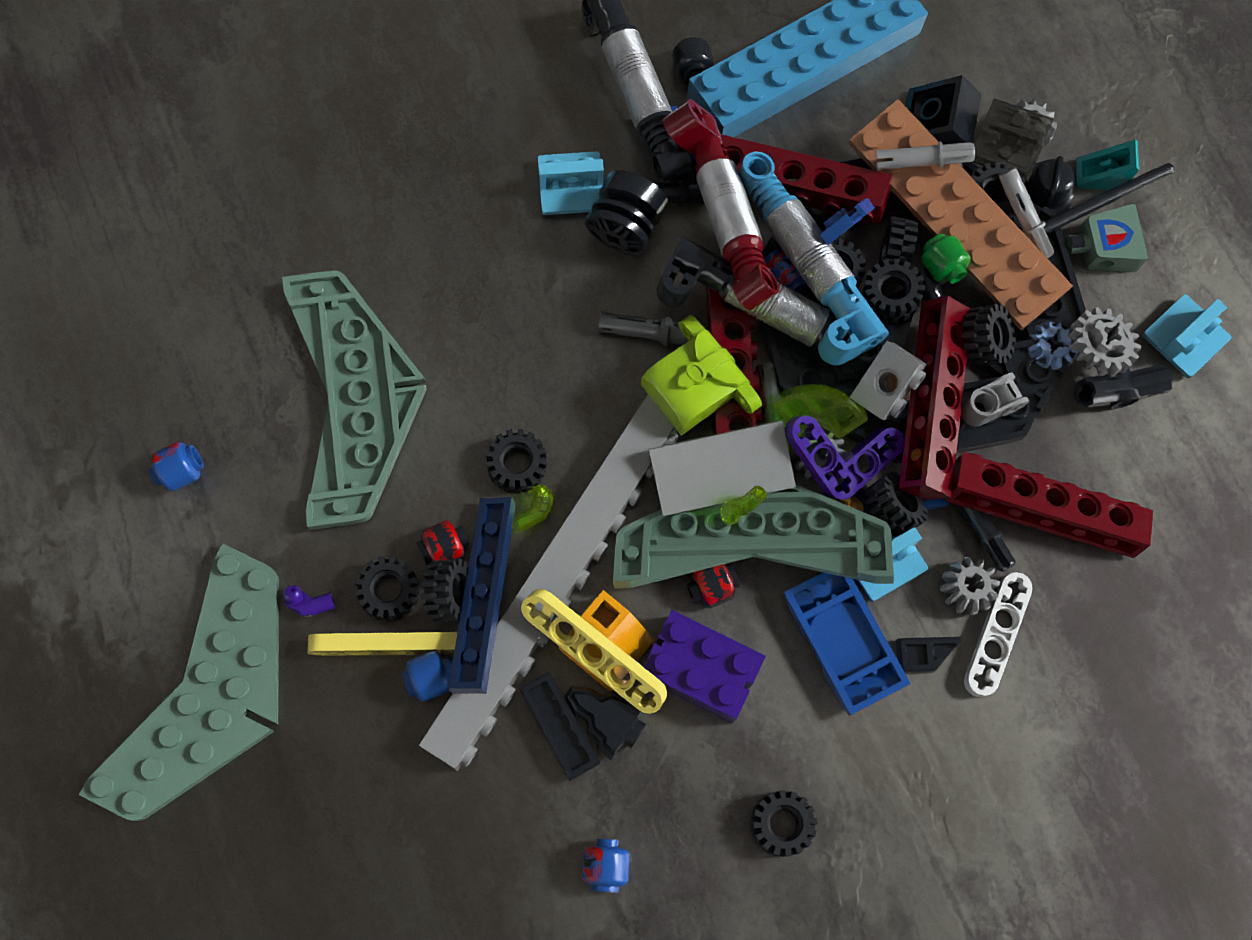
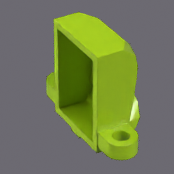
M692 315L687 316L678 323L682 334L688 342L654 364L641 379V386L681 436L733 398L749 414L762 406L760 397L752 388L746 376L737 367L732 355L726 348H722L710 332L705 330Z

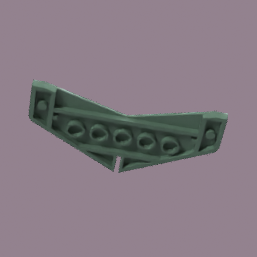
M332 270L282 277L284 294L328 394V405L314 479L305 510L307 528L309 530L366 522L372 517L427 390L426 385L397 389L395 387L426 383V380L343 273Z
M795 484L796 487L744 498L743 501L742 499L740 501L735 500L734 505H732L733 501L666 516H663L660 509L622 527L618 531L615 544L613 584L614 588H634L750 557L874 584H893L891 529L881 519ZM754 500L755 507L752 510L746 511L744 503Z
M225 544L221 545L212 564L183 682L87 779L79 796L127 820L142 821L274 732V730L246 717L250 710L278 724L279 577L270 566Z

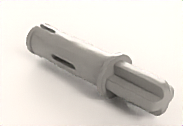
M940 141L938 145L877 149L875 151L877 159L892 158V160L877 161L876 170L938 165L939 168H943L944 164L972 162L975 158V147L971 142L943 145L942 141Z
M1013 167L1002 172L998 177L1019 221L1022 232L1049 258L1054 254V250L1044 230L1045 221H1040L1017 168ZM1017 193L1020 195L1022 199V202L1025 206L1024 208L1021 207L1017 199Z

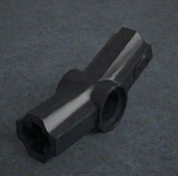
M1163 364L1130 371L1128 368L1124 373L1118 372L1112 377L1107 373L1104 376L1085 377L1077 381L1074 396L1077 403L1083 404L1086 408L1110 405L1111 409H1119L1132 405L1143 398L1168 393L1172 390L1173 378L1170 369L1166 368Z

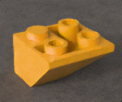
M604 590L581 615L586 622L636 662L640 660L655 642V639L631 612ZM574 628L571 629L567 636L575 635ZM595 644L586 645V650L590 656L594 658L602 657V651ZM561 647L558 648V650L608 692L614 691ZM614 667L615 675L621 680L629 673L624 667Z

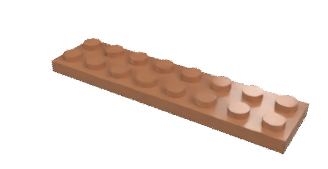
M897 99L849 140V145L872 170L877 171V161L892 160V158L877 159L875 157L877 149L938 145V141ZM959 163L944 164L943 168H939L938 165L879 171L892 175V192L934 237L939 234H945L946 236H956L971 257L970 264L966 269L967 273L996 304H1001L1003 309L1006 308L1008 310L1007 316H1011L1012 322L1020 330H1023L1073 287Z

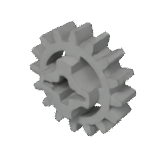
M1095 307L1091 312L1086 310L1071 325L1073 331L1068 335V338L1075 342L1070 346V349L1079 352L1076 360H1085L1087 362V370L1094 366L1097 368L1098 375L1101 376L1107 371L1112 377L1118 372L1124 373L1139 358L1136 353L1141 349V345L1134 343L1139 334L1130 332L1129 329L1133 324L1131 322L1124 324L1122 322V314L1114 317L1109 308L1102 314L1099 307Z

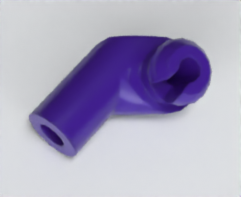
M296 585L287 587L283 592L284 603L287 608L302 617H311L335 609L330 592L312 598L301 591V588Z

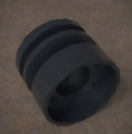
M624 170L612 171L607 175L599 191L600 199L593 203L592 211L588 213L585 219V226L597 240L606 246L623 253L639 255L645 252L649 239L654 234L653 226L659 224L667 207L668 199L665 193L648 179Z

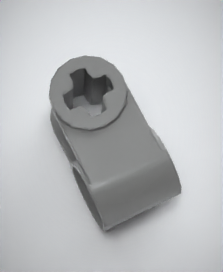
M1008 373L990 384L975 390L962 404L961 416L967 424L977 427L1019 410L1028 404L1029 400L1027 397L1022 396L1014 382L1015 375ZM974 402L981 404L985 412L978 410Z

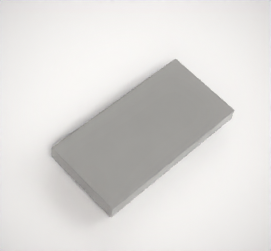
M782 420L648 449L663 516L726 503L727 501H735L741 499V497L744 499L796 487Z

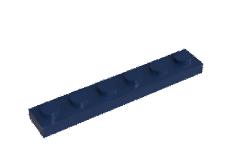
M512 497L480 498L448 689L453 694L487 693L516 507Z

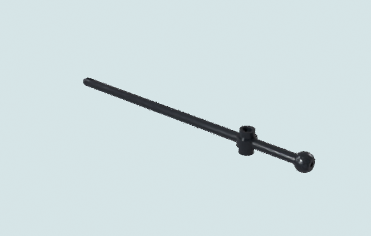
M1166 163L1158 168H1154L1046 220V225L1044 226L1046 234L1172 174L1174 166L1171 163ZM926 268L919 270L918 276H923V285H925L924 301L942 296L943 293L939 286L944 283L934 281ZM902 289L886 298L892 300L902 299L906 295V291Z

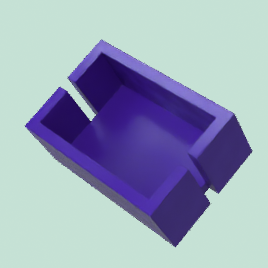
M671 610L644 668L665 685L667 692L733 723L750 692L748 689L753 685L766 656Z

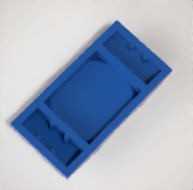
M823 572L783 593L800 633L811 647L827 683L849 716L911 684L853 579Z

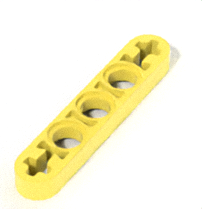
M536 589L524 599L521 611L528 622L635 708L647 714L655 713L661 708L667 697L665 685L552 593L544 589ZM538 602L543 605L540 612L535 608ZM555 613L557 615L556 618L550 622L548 619ZM559 622L571 624L575 635L566 636L559 629ZM595 644L602 651V657L594 658L590 656L586 650V645ZM614 667H624L629 672L630 679H619L614 673ZM638 680L640 683L635 689L632 688L635 681ZM649 691L655 695L650 700L644 696Z
M457 632L308 635L307 654L317 656L421 655L431 650H436L440 654H454Z

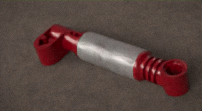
M689 99L664 117L663 125L672 140L695 158L698 167L696 170L697 182L720 252L725 261L731 264L735 281L732 283L733 292L740 304L745 309L751 311L779 293V284L770 269L766 267L764 257L761 254L763 242L738 168L733 159L728 157L716 120L713 115Z

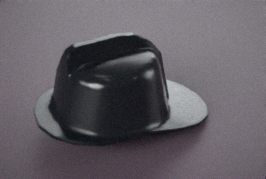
M1062 156L1038 162L1030 167L1024 185L1027 187L1032 203L1042 209L1046 206L1056 212V215L1070 209L1075 190V173L1063 161Z

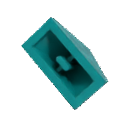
M1136 140L1076 157L1077 186L1079 188L1111 190L1132 180L1139 171L1138 141Z

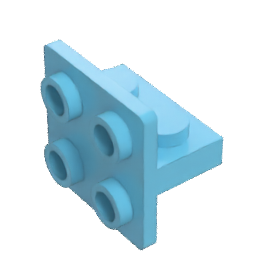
M595 151L538 156L542 214L555 215L591 212L593 203L600 199L599 191L603 185L604 168L603 159H600V153Z
M1184 294L1142 336L1189 379L1231 340V335L1219 325L1222 320L1218 317L1228 307L1217 299L1206 310H1203L1188 295Z
M915 527L900 536L895 537L891 535L894 571L893 584H874L858 580L871 602L878 600L928 570L927 564L915 547L922 539Z

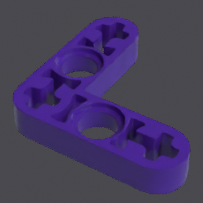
M794 416L789 419L785 427V436L823 492L833 499L844 500L853 496L894 460L904 447V438L899 430L895 428H879L842 458L813 417ZM798 425L807 426L804 431L806 437H798L797 434L801 431ZM884 437L891 438L888 442L889 449L881 448L886 443ZM809 440H815L817 442L811 444ZM820 448L826 451L828 458L826 464L822 467H818L814 461V455ZM865 454L869 458L870 464L869 468L862 473L857 468V460L860 455ZM830 471H831V473L833 474V475H825L826 473H829ZM835 478H842L844 480L841 483L842 490H835L838 484Z

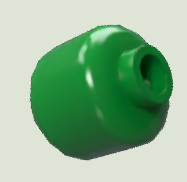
M939 234L924 245L921 261L934 281L938 283L949 281L951 284H954L966 276V269L970 264L971 257L956 236Z

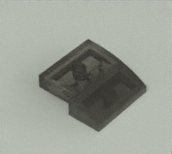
M994 98L975 142V158L972 162L981 166L990 163L991 167L994 162H1000V168L1002 169L1005 164L1011 165L1009 169L1016 167L1020 172V177H1023L1028 182L1054 118Z

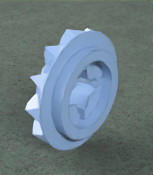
M1046 320L1034 327L1035 335H1029L1037 340L1038 343L1027 348L1031 358L1036 357V360L1040 358L1046 359V364H1042L1039 361L1035 362L1043 368L1051 365L1052 370H1058L1062 367V357L1072 363L1079 353L1070 349V346L1075 341L1068 338V335L1073 329L1065 330L1062 328L1061 321H1058L1057 326L1053 327L1052 324L1055 322ZM1057 334V342L1063 343L1064 347H1058L1051 354V344L1046 341ZM1070 351L1076 353L1073 359L1069 354Z

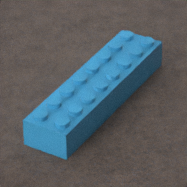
M832 0L689 79L687 99L693 100L713 115L720 134L736 137L917 36L922 30L928 12L919 0Z

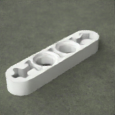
M1015 572L1009 574L1000 581V585L997 587L998 599L991 603V608L987 614L964 678L966 690L974 697L981 698L991 695L999 686L1032 594V583L1023 573ZM1015 581L1018 582V589L1022 593L1017 594L1011 604L1002 603L1001 600L1006 602L1012 594V589L1008 585ZM998 611H1007L1012 616L1013 621L1010 628H1002L997 624L995 617ZM987 641H995L1001 647V656L998 659H991L985 654L984 646ZM985 665L996 667L995 670L991 668L986 672L985 681L989 683V686L981 689L977 688L978 682L974 680V677L983 673Z

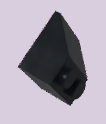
M963 75L910 88L906 108L938 142L942 141L943 145L973 143L981 93Z

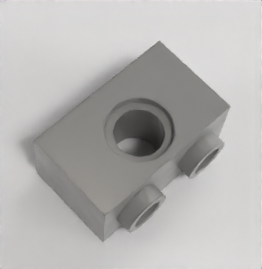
M886 341L850 398L882 420H891L892 417L897 418L907 404V401L904 399L911 388L916 390L924 380L926 373L923 370L927 364L897 344ZM890 374H894L898 379V386L893 392H888L884 386V381Z

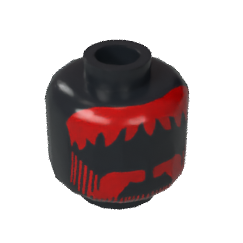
M448 520L424 529L420 534L421 540L416 542L426 565L432 563V561L463 560L466 554L464 547L469 545L462 526L455 528L453 523Z
M730 563L692 572L690 575L691 582L686 584L693 602L700 600L705 608H713L732 600L736 595V588L740 587L736 572Z

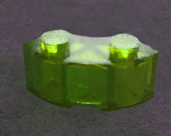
M810 384L789 388L774 396L772 403L785 423L794 416H810L822 428L831 431L838 439L867 421V411L863 406L852 400L849 394L825 385Z

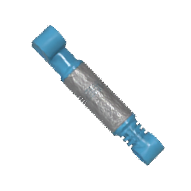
M751 152L745 156L739 169V175L748 197H752L758 208L762 210V221L765 223V226L809 288H811L816 298L822 305L829 306L838 320L830 324L820 340L818 352L820 357L831 365L844 364L881 343L888 336L889 332L857 289V280L835 248L832 247V244L827 245L820 236L822 233L821 229L802 205L801 201L795 195H790L786 192L782 183L777 179V176L774 174L773 160L763 152ZM848 333L850 337L845 342L843 338Z

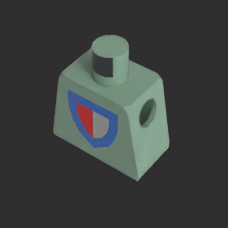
M1135 204L1087 217L1078 228V235H1068L1065 240L1068 254L1083 253L1085 265L1089 270L1137 272L1148 260Z

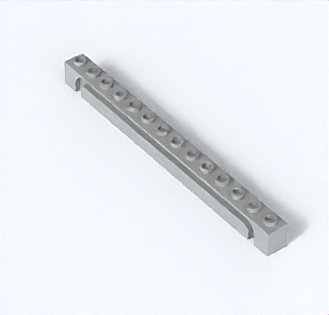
M649 395L642 402L498 623L487 693L452 694L419 744L422 749L458 771L461 765L467 767L478 750L474 747L480 735L486 737L497 721L493 717L500 704L506 707L513 697L516 689L512 685L519 675L525 677L535 661L531 656L539 645L543 648L550 639L523 616L521 605L524 599L532 591L544 589L552 593L568 607L571 606L572 601L568 599L575 588L581 590L590 575V572L586 571L593 559L599 562L608 547L605 540L610 532L616 534L623 525L626 516L622 514L628 504L634 506L644 491L640 486L646 476L650 479L654 476L648 449L676 442L678 434L675 433L676 428ZM540 602L536 604V610L539 612L542 610L543 605ZM553 613L548 620L552 622L557 615Z

